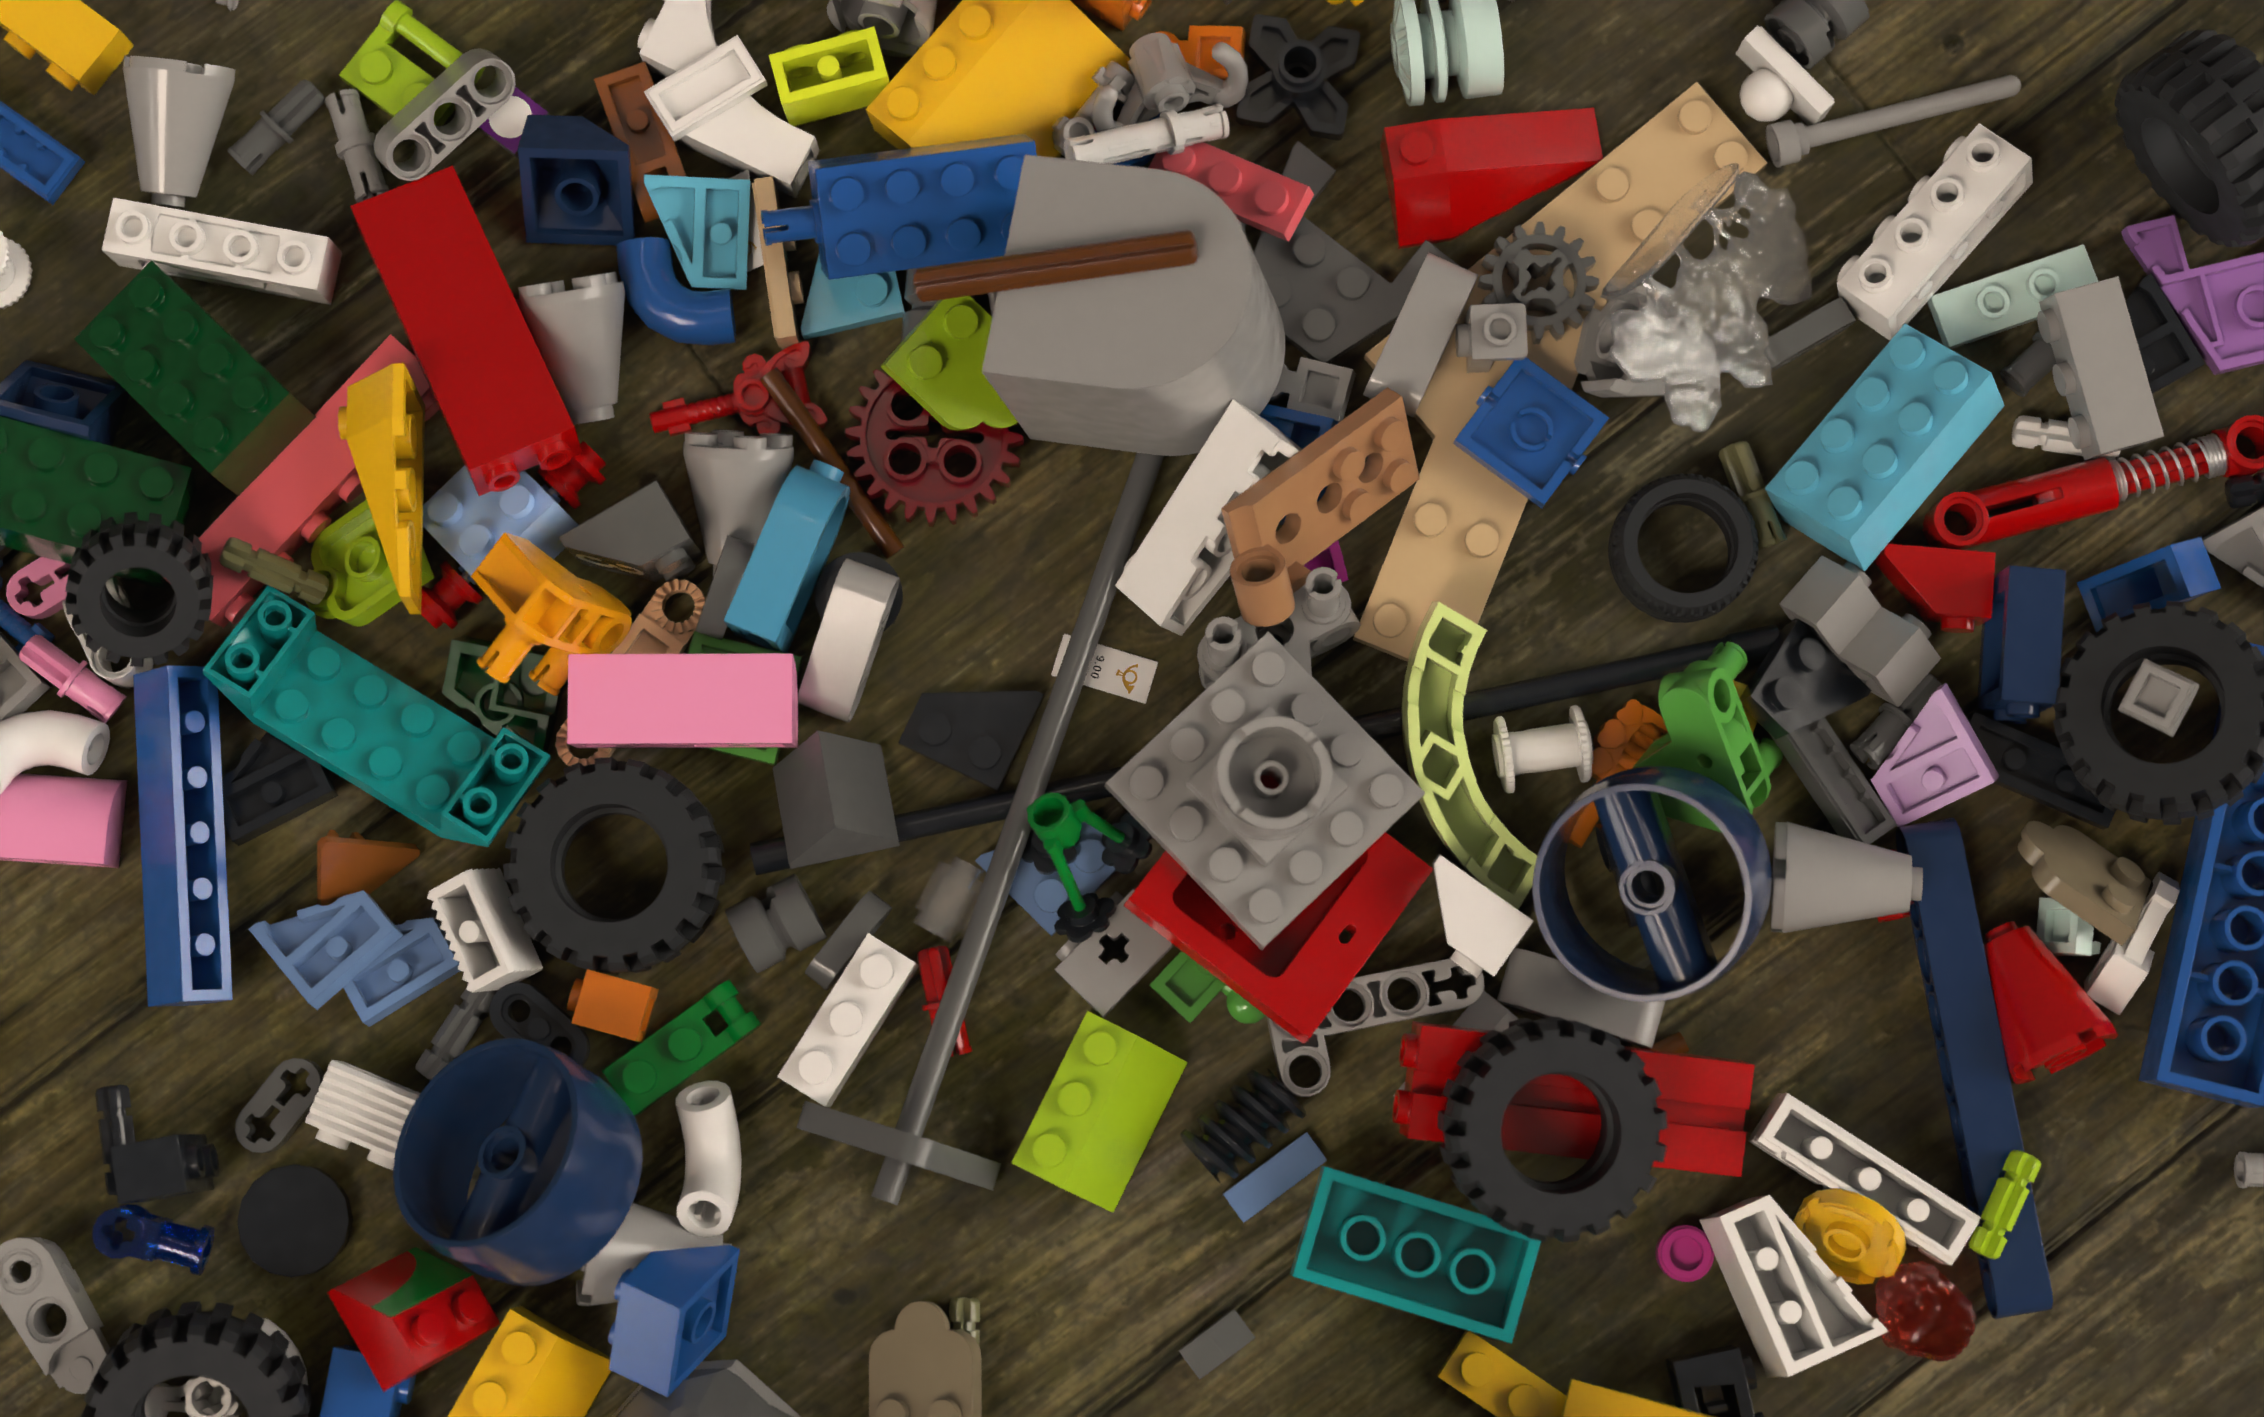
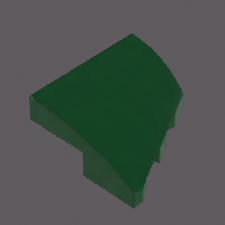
M468 636L452 639L442 694L460 708H467L480 718L481 724L496 736L504 727L547 753L563 687L560 689V693L554 696L537 685L540 681L539 679L534 682L528 676L529 672L536 667L546 653L530 650L512 673L509 681L502 683L485 672L489 667L483 669L477 664V660L480 656H483L493 643L492 641Z

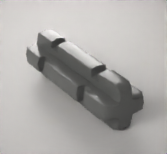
M464 990L461 995L463 1002L461 1005L455 1004L431 1040L434 1046L431 1050L425 1049L416 1063L415 1069L421 1075L432 1080L450 1063L453 1057L456 1058L461 1055L483 1021L479 1017L483 1012L488 1014L492 998L496 994L495 990L483 992Z

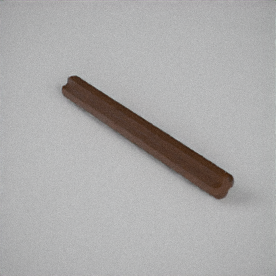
M1185 230L922 267L914 271V290L920 301L928 302L1193 265L1197 262L1198 258L1197 242L1193 232Z

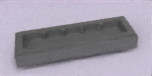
M1825 717L1778 739H1775L1770 734L1838 836L1871 844L1897 826Z

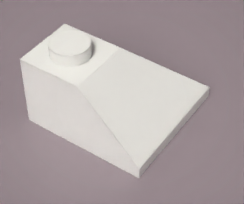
M1438 854L1432 865L1446 942L1456 949L1450 959L1476 978L1479 977L1483 969L1495 976L1533 923V920Z

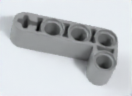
M1445 959L1356 977L1351 981L1346 990H1351L1360 996L1363 1002L1361 1016L1355 1021H1344L1335 1015L1332 1007L1305 1044H1302L1268 1017V1027L1280 1081L1291 1094L1298 1097H1310L1320 1093L1327 1086L1331 1076L1325 1036L1467 1007L1474 1004L1481 997L1484 989V976L1482 972L1476 978L1451 959ZM1451 969H1457L1460 977L1469 976L1471 986L1463 990V999H1457L1456 993L1448 990L1433 995L1438 1005H1428L1429 987L1422 973H1431L1430 984L1443 982L1450 978ZM1405 979L1415 986L1417 1001L1410 1010H1399L1390 1004L1387 990L1394 980ZM1298 1056H1309L1318 1063L1320 1076L1312 1087L1301 1088L1296 1086L1290 1079L1289 1066Z

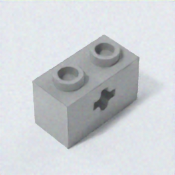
M1133 889L1125 898L1118 891L1110 897L1116 904V911L1108 918L1110 925L1105 931L1093 932L1089 939L1080 943H1073L1068 940L1055 954L1062 961L1055 971L1103 1018L1174 946V944L1123 906L1134 892ZM1123 936L1128 941L1124 947V952L1128 957L1127 960L1121 964L1118 960L1112 959L1105 964L1100 959L1105 952L1100 943L1106 937L1115 942Z

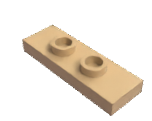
M773 176L754 179L752 188L774 338L778 346L784 350L793 344L800 343L795 304L804 303V293L800 271L790 272L787 252L797 250L796 241L774 243L770 246L765 244L763 228L765 227L761 221V210L781 209L778 188Z

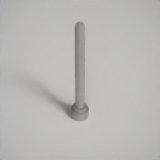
M2007 75L1806 127L1802 122L1794 124L1790 119L1769 124L1766 127L1768 151L1776 167L1800 162L1802 155L1809 154L1812 147L2015 96L2021 89V82L2018 77Z

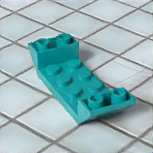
M269 585L263 590L203 668V674L253 724L441 838L489 847L551 759V755L504 727L496 738L490 736L320 633L316 627L315 612Z

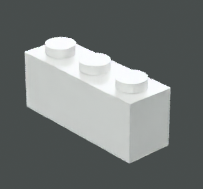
M868 933L777 1077L824 1107H831L919 968V965Z

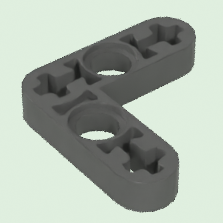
M807 1101L804 1102L796 1127L992 1191L994 1190L1002 1165L1001 1163L930 1139Z

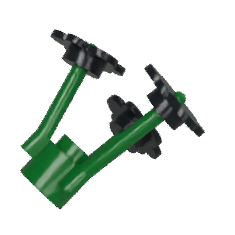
M1051 792L1044 794L1027 807L1028 822L1032 830L1022 859L1027 863L1034 862L1035 868L1041 874L1050 875L1058 872L1070 900L1064 902L1058 908L1057 915L1059 920L1056 921L1054 929L1059 935H1067L1068 939L1073 943L1084 942L1092 936L1093 932H1103L1109 927L1110 921L1108 918L1115 913L1116 904L1113 899L1109 897L1098 898L1095 893H1087L1082 896L1068 864L1074 862L1077 858V851L1074 846L1081 839V823L1085 822L1102 833V844L1106 847L1102 853V861L1108 866H1114L1115 870L1121 874L1131 873L1136 869L1139 859L1143 860L1149 857L1152 852V844L1149 842L1152 836L1130 813L1124 814L1120 819V823L1110 824L1090 811L1086 803L1081 799L1070 804L1067 798L1060 793Z

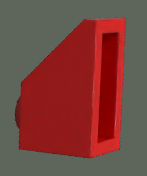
M1888 544L1873 562L1924 621L1941 623V631L1973 633L1975 625L1980 626L1992 619L1995 552Z

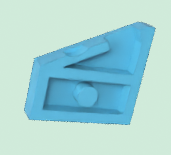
M644 174V185L690 286L695 288L746 290L750 180Z
M818 255L801 324L804 340L903 317L905 310L896 272L829 280L821 270L820 255Z

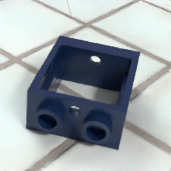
M2010 565L1994 575L1992 619L1982 624L1977 712L1993 713V720L2003 724L2020 725L2027 724V718H2039L2040 712L2053 707L2052 704H2055L2057 688L2060 682L2066 570Z

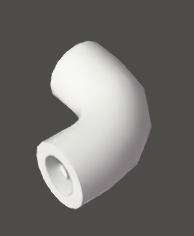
M54 710L20 713L0 721V794L18 774L33 767L50 765L63 767L87 776L93 774L100 767L108 750L110 741L108 725L82 715Z
M703 1081L686 1087L676 1097V1108L684 1138L686 1159L685 1180L677 1205V1218L681 1226L689 1233L699 1237L711 1238L719 1236L728 1230L733 1220L741 1187L742 1158L739 1127L730 1087L720 1081Z

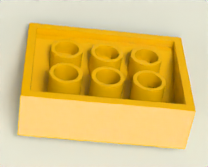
M962 0L866 108L874 130L898 150L1026 134L1035 140L1037 156L1059 158L1062 154L1054 148L1052 126L1060 117L1065 116L1071 119L1076 115L1098 87L1092 76L1100 67L1106 68L1110 61H1114L1130 72L1128 67L1130 59L1070 0Z

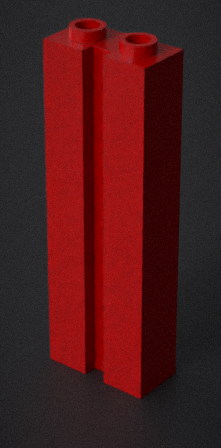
M453 165L351 205L350 207L361 236L478 496L491 491H504L513 487L520 480L519 472L539 464L541 471L558 469L566 465L573 457L583 454L575 426Z
M1412 1022L1411 1034L1404 1033L1402 1036L1399 1053L1400 1067H1407L1404 1090H1396L1393 1102V1123L1400 1124V1134L1409 1139L1445 1142L1444 1132L1438 1129L1437 1125L1438 1111L1446 1110L1448 1097L1442 1095L1447 1079L1455 1081L1462 1069L1456 1063L1466 1051L1474 1053L1481 1047L1480 1038L1491 1030ZM1624 1046L1634 1051L1645 1063L1643 1067L1645 1074L1655 1078L1661 1095L1655 1098L1657 1107L1665 1110L1667 1115L1668 1128L1659 1130V1142L1667 1145L1664 1162L1654 1160L1652 1167L1741 1177L1747 1132L1743 1131L1746 1109H1750L1755 1065L1736 1059ZM1560 1074L1536 1077L1516 1092L1505 1110L1501 1126L1503 1150L1589 1159L1600 1137L1601 1115L1599 1105L1593 1093L1575 1078Z

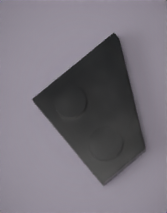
M2153 275L2145 276L2138 282L2126 300V305L2151 392L2154 394L2199 369L2205 362Z
M1797 619L1783 627L1741 695L1740 701L1743 708L1775 739H1778L1867 697L1871 689Z
M266 732L260 741L255 738L241 755L239 765L233 771L227 772L222 779L224 824L232 842L240 846L337 797L338 794L326 767Z

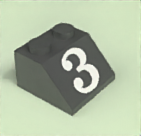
M657 481L652 482L559 537L564 547L581 564L655 583L665 578L666 582L682 578L696 567L693 561L703 555L673 503Z

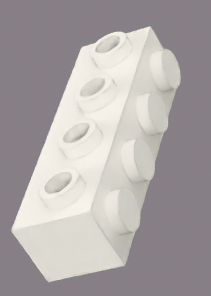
M1980 123L1967 137L1960 136L1951 144L1944 156V163L1932 177L1926 175L1917 182L1909 195L1908 204L1896 217L1893 215L1888 216L1877 228L1873 236V243L1860 257L1858 255L1851 257L1839 272L1837 278L1839 298H1843L1852 315L1889 341L1904 324H1908L2033 183L2032 158Z

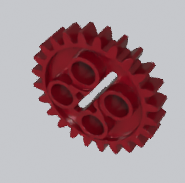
M875 369L873 373L879 387L874 390L869 387L860 386L858 389L862 398L867 402L866 407L850 406L849 408L850 415L860 421L861 425L845 429L847 438L860 442V445L847 451L849 460L865 461V464L855 471L856 479L858 481L874 479L867 491L871 500L886 493L888 496L884 505L885 511L890 514L900 504L904 505L905 519L908 523L915 519L919 510L925 511L929 527H934L938 512L944 511L951 524H957V509L965 507L974 518L977 517L978 510L975 500L980 497L994 505L997 500L991 488L992 485L995 483L1007 488L1011 486L1010 478L1002 471L1003 467L1017 468L1021 464L1020 458L1009 452V448L1024 445V437L1022 435L1009 432V429L1018 426L1019 423L1006 428H993L982 422L976 427L955 431L941 425L924 408L919 417L914 420H901L894 414L895 406L900 400L912 396L891 376ZM932 426H941L943 435L947 437L981 434L984 440L981 443H971L962 439L942 438L939 440L937 448H930L927 439L924 437L912 436L890 440L886 437V434L889 431H900L916 436L930 435ZM909 450L920 455V466L912 474L901 475L891 468L894 457L902 451ZM957 453L970 454L976 460L975 469L965 477L952 476L946 470L948 460Z

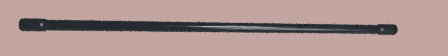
M1776 624L1729 633L1723 638L1467 692L1465 693L1463 703V721L1663 679L1669 673L1683 672L1692 662L1707 660L1712 654L1713 649L1721 642L1724 647L1727 641L1738 644L1747 656V663L1764 660L1780 632ZM1402 707L1352 717L1374 741L1403 735ZM1122 767L1048 782L1044 794L1051 792L1060 793L1067 798L1070 804L1080 799L1084 802L1113 797L1105 788V784ZM1016 789L894 815L899 842L1006 820ZM784 836L750 843L752 862L757 876L791 869Z

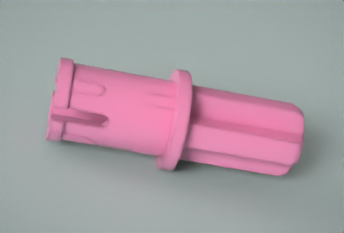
M36 634L31 637L19 653V659L59 688L58 696L61 698L64 695L68 696L105 724L127 698L123 693L121 694L87 668L88 662L83 660L79 664L41 635Z

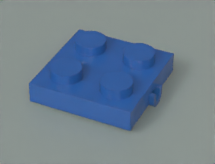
M1526 357L1524 360H1514L1495 387L1492 388L1489 385L1476 402L1479 408L1456 437L1453 444L1542 509L1567 474L1570 472L1574 475L1585 461L1587 456L1583 453L1608 421L1609 417Z

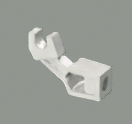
M2158 872L2152 881L2153 887L2145 899L2135 932L2123 946L2111 940L2084 981V990L2089 997L2118 1015L2121 1014L2148 975L2155 953L2149 948L2166 915L2175 905L2180 892L2179 883L2161 872Z

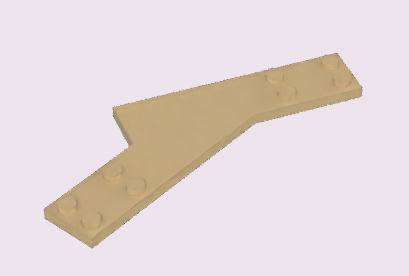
M1696 82L1525 222L1522 228L1527 235H1532L1537 222H1543L1545 234L1553 236L1561 225L1565 227L1563 241L1568 244L1578 238L1584 241L1578 255L1580 258L1594 256L1596 260L1593 268L1586 272V276L1599 278L1597 289L1585 292V294L1595 300L1593 308L1602 311L1607 303V299L1601 298V295L1608 286L1625 284L1761 172L1767 165V162ZM1512 234L1506 238L1510 243L1513 242ZM1495 248L1488 253L1499 257ZM1529 250L1533 255L1552 254V252L1546 250ZM1484 257L1468 269L1478 274V278L1457 324H1465L1464 319L1469 306L1481 304L1483 298L1491 293V290L1478 288L1479 277L1485 274H1492V272L1486 270L1481 265ZM1504 267L1502 285L1504 293L1508 297L1514 290V280L1507 274L1508 270ZM1568 269L1563 275V286L1570 292L1568 296L1572 299L1574 280L1570 269ZM1553 270L1546 276L1542 275L1536 280L1530 278L1523 296L1531 290L1535 291L1538 287L1546 288ZM1577 309L1584 321L1589 312ZM1526 311V314L1530 316H1548L1544 311ZM1565 322L1563 324L1564 335L1558 341L1553 338L1548 330L1544 331L1539 344H1533L1531 331H1527L1528 354L1526 357L1572 390L1578 375L1574 360L1583 322L1577 330ZM1456 326L1414 415V418L1431 436L1433 442L1419 474L1420 479L1416 481L1360 620L1361 626L1353 638L1357 642L1407 662L1418 629L1432 602L1439 601L1474 623H1479L1528 500L1516 489L1453 444L1456 437L1479 408L1476 402L1489 385L1494 388L1514 361H1493L1489 372L1467 373L1466 357H1457ZM1389 335L1365 354L1364 359L1373 370Z

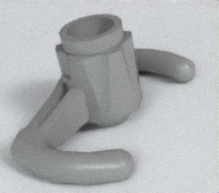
M1147 34L1136 40L1130 48L1129 55L1131 59L1128 61V67L1135 82L1117 121L1113 120V108L1117 101L1118 93L1112 85H1103L1099 89L1093 103L1092 121L1098 133L1134 123L1146 122L1165 111L1175 110L1178 112L1188 103L1198 101L1209 105L1220 103L1223 105V108H1228L1241 101L1245 96L1248 85L1247 65L1241 54L1233 47L1224 42L1216 43L1212 49V57L1224 66L1228 72V77L1224 81L1185 62L1178 43H1171L1170 38L1166 34Z

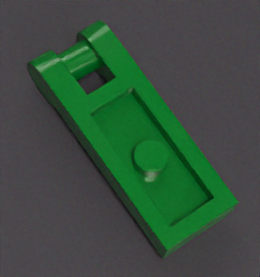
M730 979L715 987L701 1000L602 1070L605 1077L631 1109L634 1116L637 1117L762 1025L753 1011L747 1013L736 998L739 992ZM718 1010L728 1024V1027L716 1036L705 1019Z

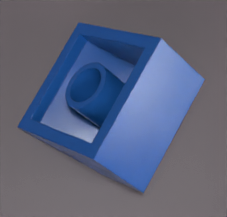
M732 1245L652 1251L634 1269L628 1268L621 1275L614 1292V1298L618 1301L616 1319L608 1336V1342L612 1344L609 1370L668 1397L680 1385L683 1379L726 1337L740 1249Z

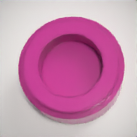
M1677 1225L1666 1230L1659 1238L1656 1245V1260L1660 1269L1668 1277L1677 1281L1692 1282L1702 1278L1710 1270L1714 1261V1252L1706 1233L1701 1229L1689 1225Z

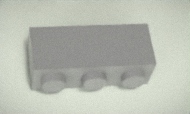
M2119 277L2058 292L2040 301L2041 311L2037 315L2039 331L2043 340L2046 343H2051L2056 364L2053 366L2054 383L2059 394L2067 398L2072 416L2068 419L2070 439L2076 449H2081L2084 460L2146 444L2164 437Z

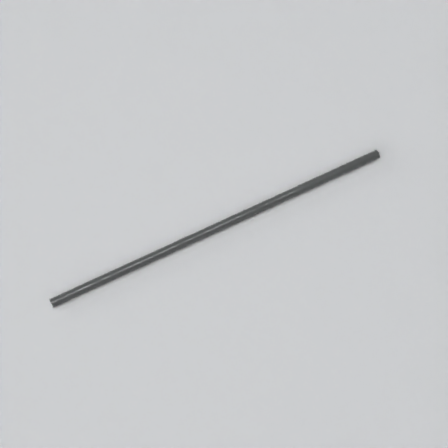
M1239 221L1243 231L1245 232L1247 224ZM1136 453L895 1129L920 1137L923 1136L1032 830L1028 822L1027 807L1037 798L1044 795L1115 597L1117 591L1115 585L1121 577L1164 459L1163 455ZM885 1156L871 1196L898 1206L912 1165Z

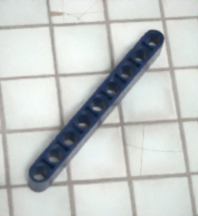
M1946 818L1897 827L1896 846L1897 852L1912 856V867H1923L1921 901H1913L1914 904L1910 905V919L1967 1208L1981 1217L1998 1177L2004 1178L2006 1174L2002 1169L2009 1153L2013 1150L2025 1151L1963 840L1955 818ZM2028 1182L2026 1186L2030 1191L2012 1231L2005 1232L2004 1238L2007 1239L2001 1256L1997 1259H1989L1976 1253L1986 1303L1994 1319L2051 1310L2053 1306L2051 1282L2031 1182ZM1980 1219L1977 1226L1982 1227L1984 1220Z

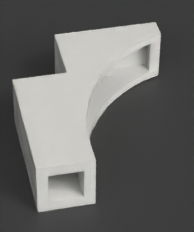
M663 0L665 3L657 19H648L640 33L637 44L638 48L641 49L639 52L643 62H646L650 71L667 78L717 47L712 26L711 0ZM751 96L678 140L680 144L741 173L748 170L749 176L754 179L773 176L778 190L794 198L797 197L809 173L808 161L815 160L820 151L815 136L776 117Z

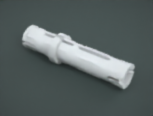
M1220 103L1182 113L1169 110L1162 112L1160 118L1151 119L1150 121L1108 129L1090 135L1066 138L1064 141L1065 159L1115 164L1166 151L1170 155L1184 152L1185 147L1192 146L1193 144L1227 138L1230 129L1226 111H1223V105Z

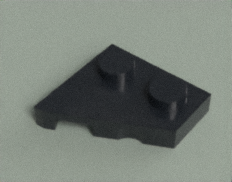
M1038 691L922 693L898 743L911 751L999 792L1044 699V694Z

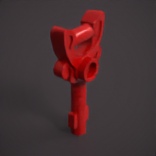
M804 341L793 344L776 353L768 362L765 361L763 356L758 354L747 356L742 363V369L745 374L741 373L736 376L734 380V393L721 395L689 404L685 403L684 398L662 402V410L649 413L654 433L669 430L670 436H676L685 432H692V424L740 414L747 426L756 427L759 435L761 433H781L782 425L793 428L760 381L764 375L777 367L820 428H824L828 424V419L822 409L811 402L804 373L812 355L809 342Z

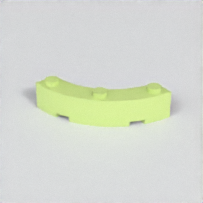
M1439 601L1432 602L1418 629L1412 646L1403 685L1402 731L1408 770L1411 779L1425 792L1424 796L1419 800L1431 826L1448 851L1478 882L1516 909H1519L1533 886L1534 868L1538 855L1530 851L1509 832L1485 801L1477 785V780L1469 760L1463 730V703L1469 673L1476 652L1487 630Z

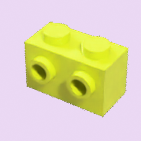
M874 26L862 30L847 31L837 37L811 44L795 45L784 51L769 55L781 104L788 123L792 126L867 107L890 82Z

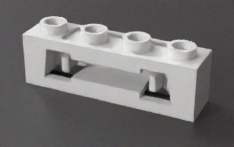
M113 198L102 251L119 266L142 270L152 260L167 275L330 305L342 257L340 249L326 236Z

